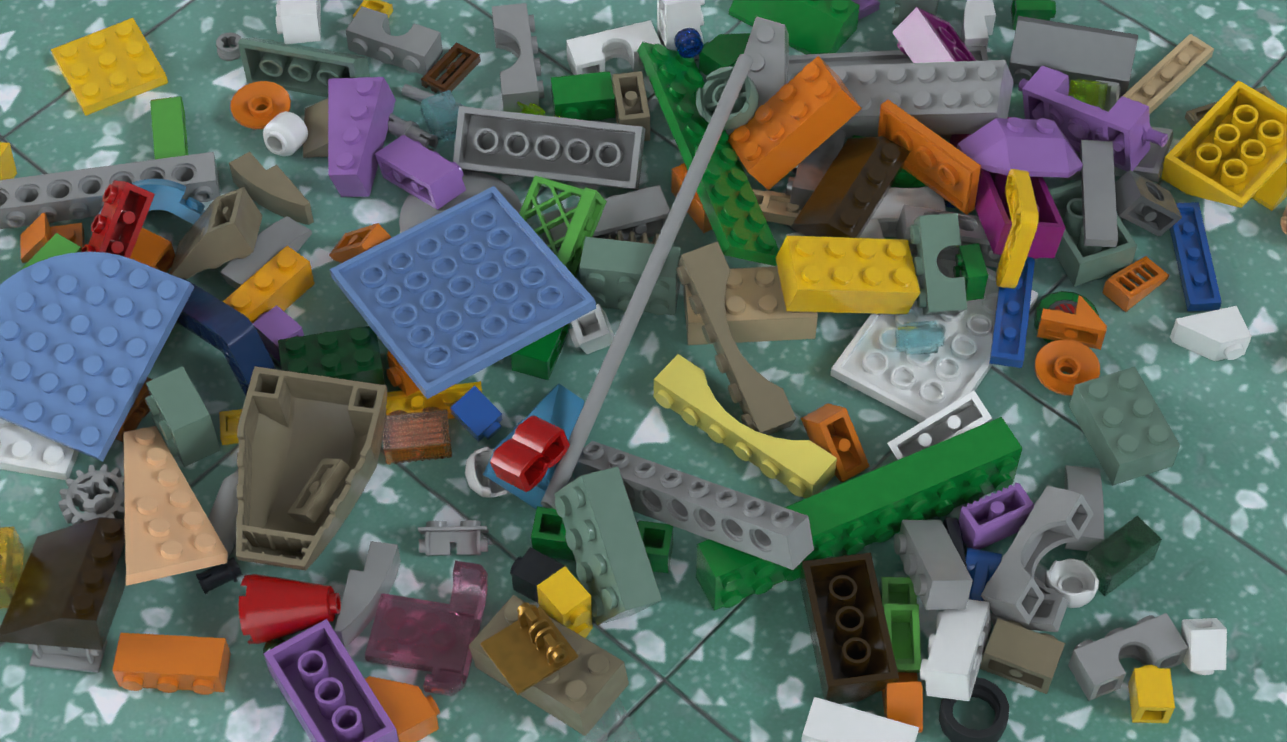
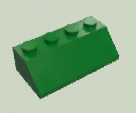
M733 0L729 9V15L752 27L756 16L785 24L789 33L790 47L806 55L836 53L857 30L860 5L851 0Z

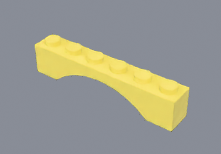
M677 354L654 378V398L662 407L672 409L681 415L686 423L691 426L696 425L705 431L714 442L723 443L732 449L741 460L750 461L759 467L768 478H775L786 485L795 496L806 499L818 494L835 476L837 458L812 441L775 438L757 432L737 421L715 399L707 384L704 371L681 355Z

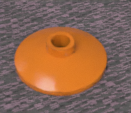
M257 81L243 86L234 94L230 104L233 118L242 126L251 129H264L276 115L285 111L289 112L291 108L290 96L285 88L269 81Z
M1066 339L1052 341L1039 350L1035 359L1034 368L1039 381L1049 390L1061 395L1072 396L1076 384L1099 378L1100 363L1095 353L1089 347L1077 341Z

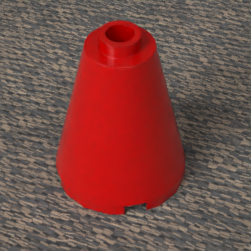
M259 574L245 575L241 582V586H247L246 596H239V619L243 635L251 636L247 641L248 644H260L303 631L325 619L328 622H332L335 619V615L341 611L339 593H334L332 586Z

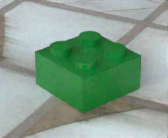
M979 243L959 246L958 254L955 255L956 266H953V275L955 278L964 277L967 301L984 299L988 272Z

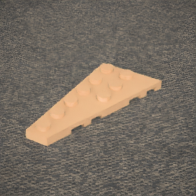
M156 426L124 432L126 586L227 563L228 552Z

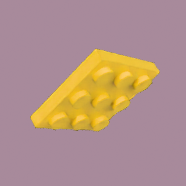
M134 18L51 49L54 60L85 116L168 83L163 68Z

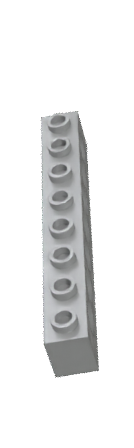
M214 152L0 180V229L31 225L42 213L46 214L49 223L94 217L99 214L105 203L103 202V195L106 188L114 180L129 183L154 178L171 180L186 186L183 199L187 200L188 197H191L199 202L212 201L216 197L221 196L219 171Z
M591 441L583 448L573 470L575 479H577L581 475L618 466L634 512L794 570L814 550L809 517L807 515L595 441Z

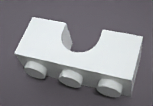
M651 20L566 40L567 61L573 75L605 72V62L612 58L625 59L630 63L633 72L645 69L637 52L642 41L654 45L661 43Z

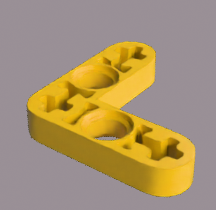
M1010 169L1006 179L1005 193L1012 226L998 263L996 285L997 287L1015 289L1037 230L1039 215L1029 172Z

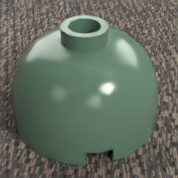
M732 66L722 67L711 72L705 78L708 81L704 84L703 88L699 87L697 91L696 106L699 114L707 122H710L734 68ZM748 76L744 81L723 130L736 129L746 125L754 117L758 109L759 94L756 85Z

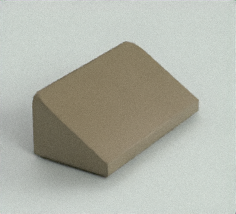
M327 98L305 108L304 122L308 129V138L303 144V158L328 157Z

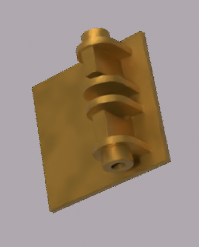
M527 602L518 607L517 621L480 643L483 650L517 696L579 657L541 606L537 608L535 605H530Z

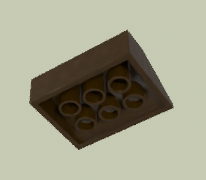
M99 517L37 536L0 626V642L102 650L126 585L124 519Z

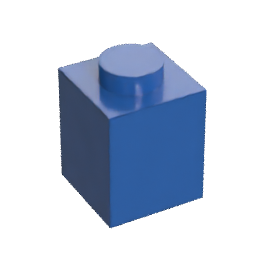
M475 385L450 408L451 414L478 442L484 437L489 440L502 427L500 424L503 420L502 413Z

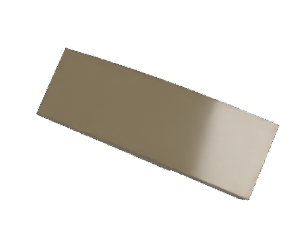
M250 151L229 162L233 182L239 188L244 187L251 199L275 214L283 217L288 216L296 222L307 225L314 222L310 202L277 164L265 170Z

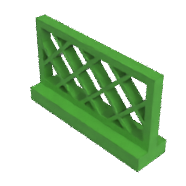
M535 175L519 214L525 221L538 214L542 226L534 229L538 236L544 232L546 233L550 243L547 246L576 278L579 272L585 237H593L607 201L597 190L587 187L584 190ZM540 187L550 188L554 197L539 204L536 197ZM572 195L580 197L577 207L566 213L561 201ZM557 204L562 215L547 223L542 211ZM565 222L568 228L565 236L554 241L550 229Z

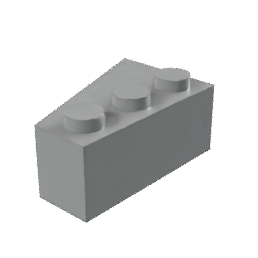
M756 16L744 54L749 55L753 59L747 76L756 85L759 94V108L775 95L782 86L788 83L789 33L785 24Z

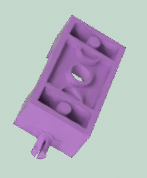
M1043 65L1029 81L1023 78L1019 83V91L1023 93L1025 119L1038 120L1045 118L1054 120L1077 152H1080L1081 140L1113 141L1114 167L1124 171H1133L1150 150V142L1164 147L1167 143L1168 134L1152 129L1149 120V106L1139 101L1121 96L1111 110L1107 112L1100 107L1092 106L1070 96L1068 75Z

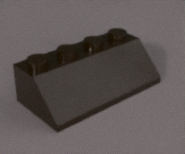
M883 136L847 139L791 228L804 236L859 238L901 172L910 151Z
M871 553L802 561L800 585L824 700L837 704L859 702L886 688L887 683L898 682V670Z

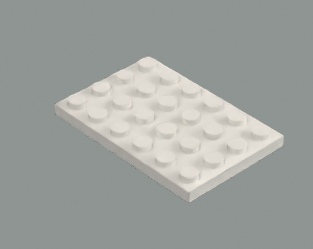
M937 258V266L940 272L947 277L955 278L953 266H956V262ZM986 267L988 280L984 299L967 301V310L963 312L923 315V308H918L916 300L908 314L871 313L831 368L830 376L919 423L971 391L976 390L993 365L989 364L999 288L996 285V272ZM917 276V280H918V284H919V289H921V288H920V278H919V276ZM1033 290L1031 292L1030 310L1038 297V293Z

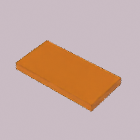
M889 99L882 103L880 106L878 137L883 136L910 151L903 169L966 215L975 209L981 165Z

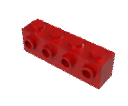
M114 180L104 192V206L101 213L94 218L91 225L93 234L89 244H85L81 252H104L130 258L155 194L129 182Z

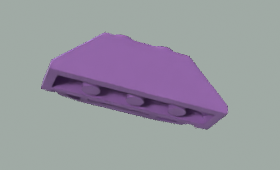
M1017 117L1009 119L995 118L957 145V149L981 165L982 169L1003 175H1008L1010 169L1028 171L1030 177L1068 178L1081 171L1083 166L1074 148L1054 120L1045 118L1038 120L1020 119Z

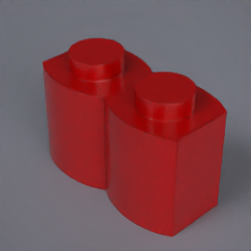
M533 415L518 425L512 439L507 440L494 451L490 464L496 477L528 492L543 479L548 468H551L562 459L570 444L563 429Z

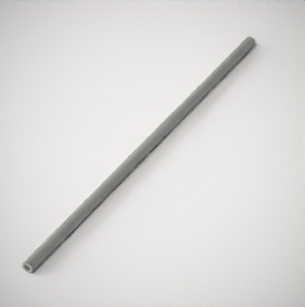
M740 54L569 437L568 442L570 446L558 462L541 500V505L545 508L556 509L554 493L565 487L570 480L752 66L753 59L749 55Z

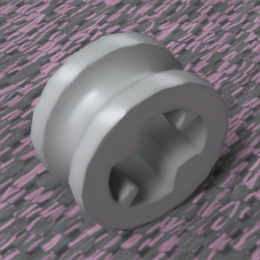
M232 32L221 34L216 40L218 56L226 61L238 59L241 56L238 45L239 40L242 39L241 36Z

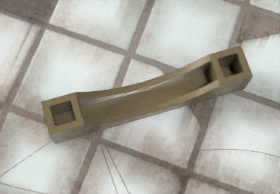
M718 241L682 254L678 263L679 267L676 268L678 278L683 286L687 285L692 295L689 297L692 310L696 315L700 314L704 323L702 326L704 337L708 344L713 343L718 354L715 355L717 367L722 374L726 373L730 385H728L729 394L735 404L739 402L744 413L741 415L742 423L766 435H771L791 427L796 417L783 388L768 381L753 369L742 356L732 338L725 310L726 284L730 268Z

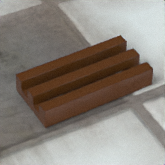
M456 42L421 78L422 86L425 88L430 86L432 92L437 93L439 91L441 96L446 98L481 62L480 54ZM460 53H462V55L455 62H452ZM446 69L447 71L436 81L435 79Z

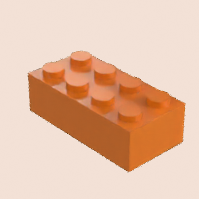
M817 56L794 78L782 86L766 103L761 105L756 110L754 117L746 125L734 129L729 135L728 141L747 172L767 190H770L862 108L840 77Z

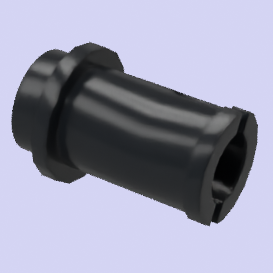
M235 557L227 559L225 564L216 565L201 573H197L196 577L204 593L207 594L209 591L232 580L238 582L237 578L243 574Z

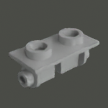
M427 521L426 527H418L420 534H425V539H419V553H426V556L450 555V543L457 542V555H481V552H488V538H482V533H489V529L487 526H481V521H460L459 527H447L446 521Z
M107 640L102 650L28 644V648L33 650L29 665L99 673Z

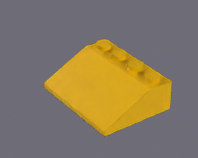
M1238 80L1165 156L1161 179L1187 195L1242 208L1287 160V108Z

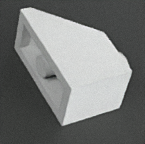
M1237 306L1177 318L1170 335L1173 343L1213 361L1223 359L1234 360L1245 355L1252 337Z

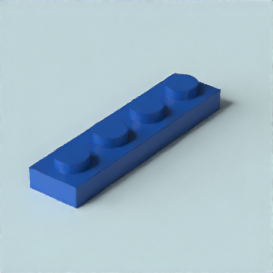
M1199 202L1176 203L1182 218L1170 228L1187 311L1219 310L1222 301Z
M1027 257L1015 289L998 288L989 364L1022 368L1035 258Z

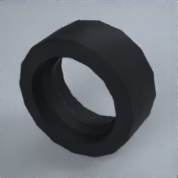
M976 677L971 697L986 701L995 711V720L986 729L974 730L961 725L953 716V706L957 700L942 698L939 710V723L943 733L951 742H997L1000 740L1009 719V703L1006 695L996 684L985 678Z

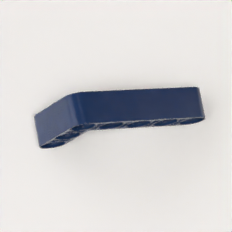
M191 283L194 289L176 322L223 352L246 396L255 366L276 369L258 331L245 315Z

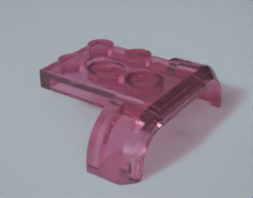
M455 560L450 604L382 593L365 652L366 661L432 672L431 674H426L423 685L424 691L427 693L453 697L466 685L473 659L469 644L479 634L486 605L488 573L481 564Z

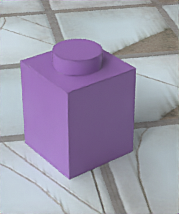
M277 305L268 312L262 313L252 323L258 331L268 353L278 362H280L278 340L304 336L302 327Z

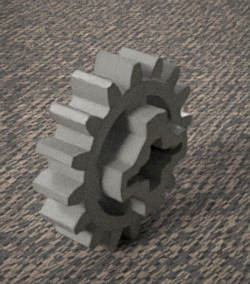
M103 464L101 469L96 471L93 465H89L88 473L84 474L81 470H77L78 478L76 480L70 478L65 480L69 489H60L59 493L62 500L58 503L67 524L72 523V525H76L99 517L124 519V476L121 475L119 468L116 467L110 472L107 464ZM110 485L115 487L119 493L115 492L114 488L110 487ZM75 506H79L80 511H84V513L79 512Z

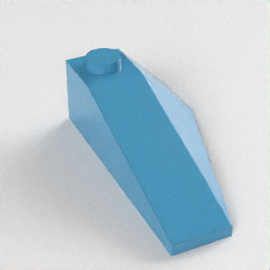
M557 384L533 408V411L524 420L520 421L514 427V430L494 448L493 453L504 442L512 439L519 424L533 415L563 429L569 440L585 401L561 384ZM490 460L483 475L537 509V506L543 507L541 500L557 464L548 468L543 479L528 492L496 477Z

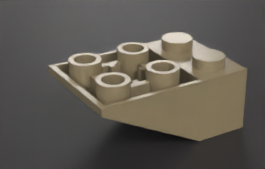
M244 187L214 199L179 241L169 274L178 278L188 279L198 272L209 268L216 269L225 262L236 258H246L254 252L262 214Z

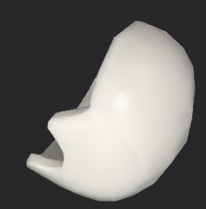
M483 447L470 454L466 461L465 476L470 489L481 497L494 498L507 494L509 491L483 475L494 450L489 447Z
M1069 558L1053 562L1050 569L1046 571L1045 585L1047 588H1053L1063 594L1068 602V608H1079L1088 604L1094 598L1099 587V579L1094 569L1086 562Z

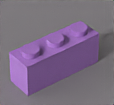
M405 135L400 136L375 153L383 178L437 210L466 191L462 179L464 176L463 171L456 162H450L438 152L429 150L419 141H413Z

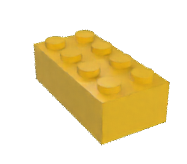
M786 236L776 256L786 311L908 314L920 294L908 240Z

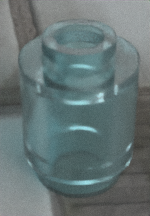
M936 321L905 322L903 326H896L895 340L897 352H905L906 355L938 353L939 347L944 346L943 327H938Z

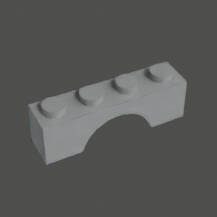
M526 3L491 6L496 48L509 51L518 58L511 67L500 72L503 110L516 113L540 111L539 99L544 98L543 80L537 81L536 77L541 76L540 58H534L533 55L538 54L537 36H531L530 33L535 32L534 15H528Z
M1046 486L981 594L984 601L990 602V610L994 615L1029 625L1045 598L1034 580L1038 563L1053 548L1064 543L1078 541L1094 515L1082 493Z

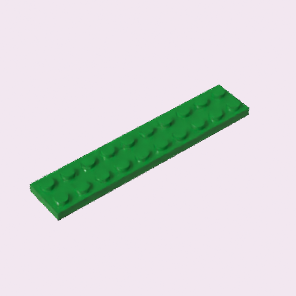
M642 41L637 52L688 170L709 124L699 114L696 106L697 91L699 87L703 88L705 84L703 77L699 72L694 57L687 51L671 50L661 44L654 45ZM723 130L697 188V194L723 255L777 266L776 256L779 248L776 240L771 233L766 218L741 166L738 155L728 141L729 135L726 130Z

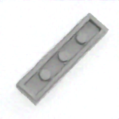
M1081 140L1080 160L1083 164L1081 187L1084 246L1116 247L1118 243L1113 141Z

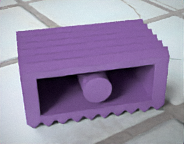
M1015 482L1014 486L1009 485L1008 489L1003 487V490H997L996 494L991 493V496L986 495L985 499L980 498L979 502L974 501L973 504L968 503L967 507H961L959 525L962 540L967 547L980 550L1018 533L1020 527L1024 525L1034 508V503L1020 483Z

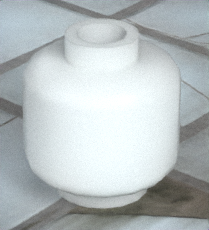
M285 111L276 115L264 127L263 138L270 152L286 157L295 153L306 142L308 129L305 122L298 115Z

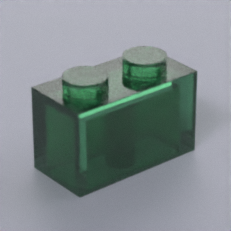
M1138 516L1087 553L1085 562L1095 571L1099 579L1098 590L1104 596L1108 595L1155 559L1162 539Z

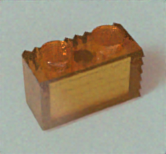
M427 407L421 412L407 413L403 410H396L386 415L383 432V450L386 464L404 463L406 461L410 463L411 461L417 462L418 460L424 461L425 459L431 460L432 458L436 460L438 458L452 457L448 410Z

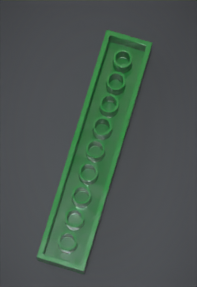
M999 417L784 507L809 517L814 550L803 561L839 557L846 554L855 555L867 545L874 542L882 543L892 538L895 533L900 532L902 520H928L935 516L943 517L952 512L956 507L968 503L973 504L974 501H979L984 495L994 491L997 492V490L1002 491L1003 487L1008 489L1009 485L1014 483L1022 446L1004 419ZM710 539L697 544L696 579L714 611L722 607H733L745 597L752 594L760 595L766 593L773 585L785 580L794 581L801 575L802 562L794 570Z

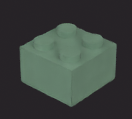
M183 366L146 382L150 396L146 397L145 400L152 413L151 418L159 433H163L166 439L164 442L173 457L178 456L183 466L186 467L221 451L211 416Z

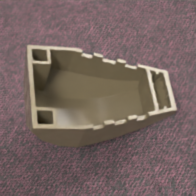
M254 367L237 430L239 452H237L238 514L236 516V557L238 560L305 571L316 561L352 511L377 467L386 418V385ZM322 458L342 459L350 466V469L344 477L343 485L334 492L327 503V509L323 516L315 523L295 521L287 513Z

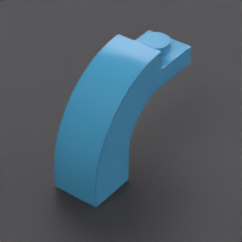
M154 178L131 183L155 194L149 211H168L193 225L205 211V205L196 199L188 197L185 200L182 198L186 186L178 182Z

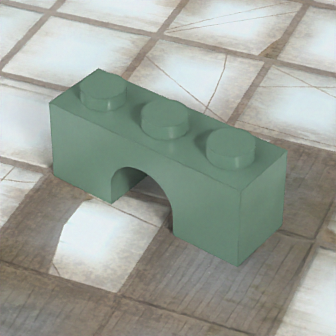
M958 213L917 217L914 220V225L910 226L911 243L916 244L917 257L913 258L916 276L920 278L921 289L916 299L918 308H923V315L958 313L967 310L964 277H947L940 272L937 266V257L941 250L955 249L961 245Z

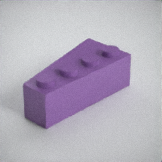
M384 77L328 79V175L341 197H370L378 168L375 153L383 149L388 131V120H391L389 116L393 112L396 101Z

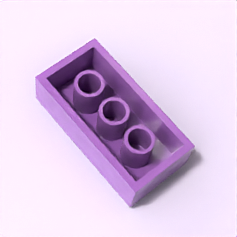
M327 619L263 653L269 673L311 742H399L394 724Z

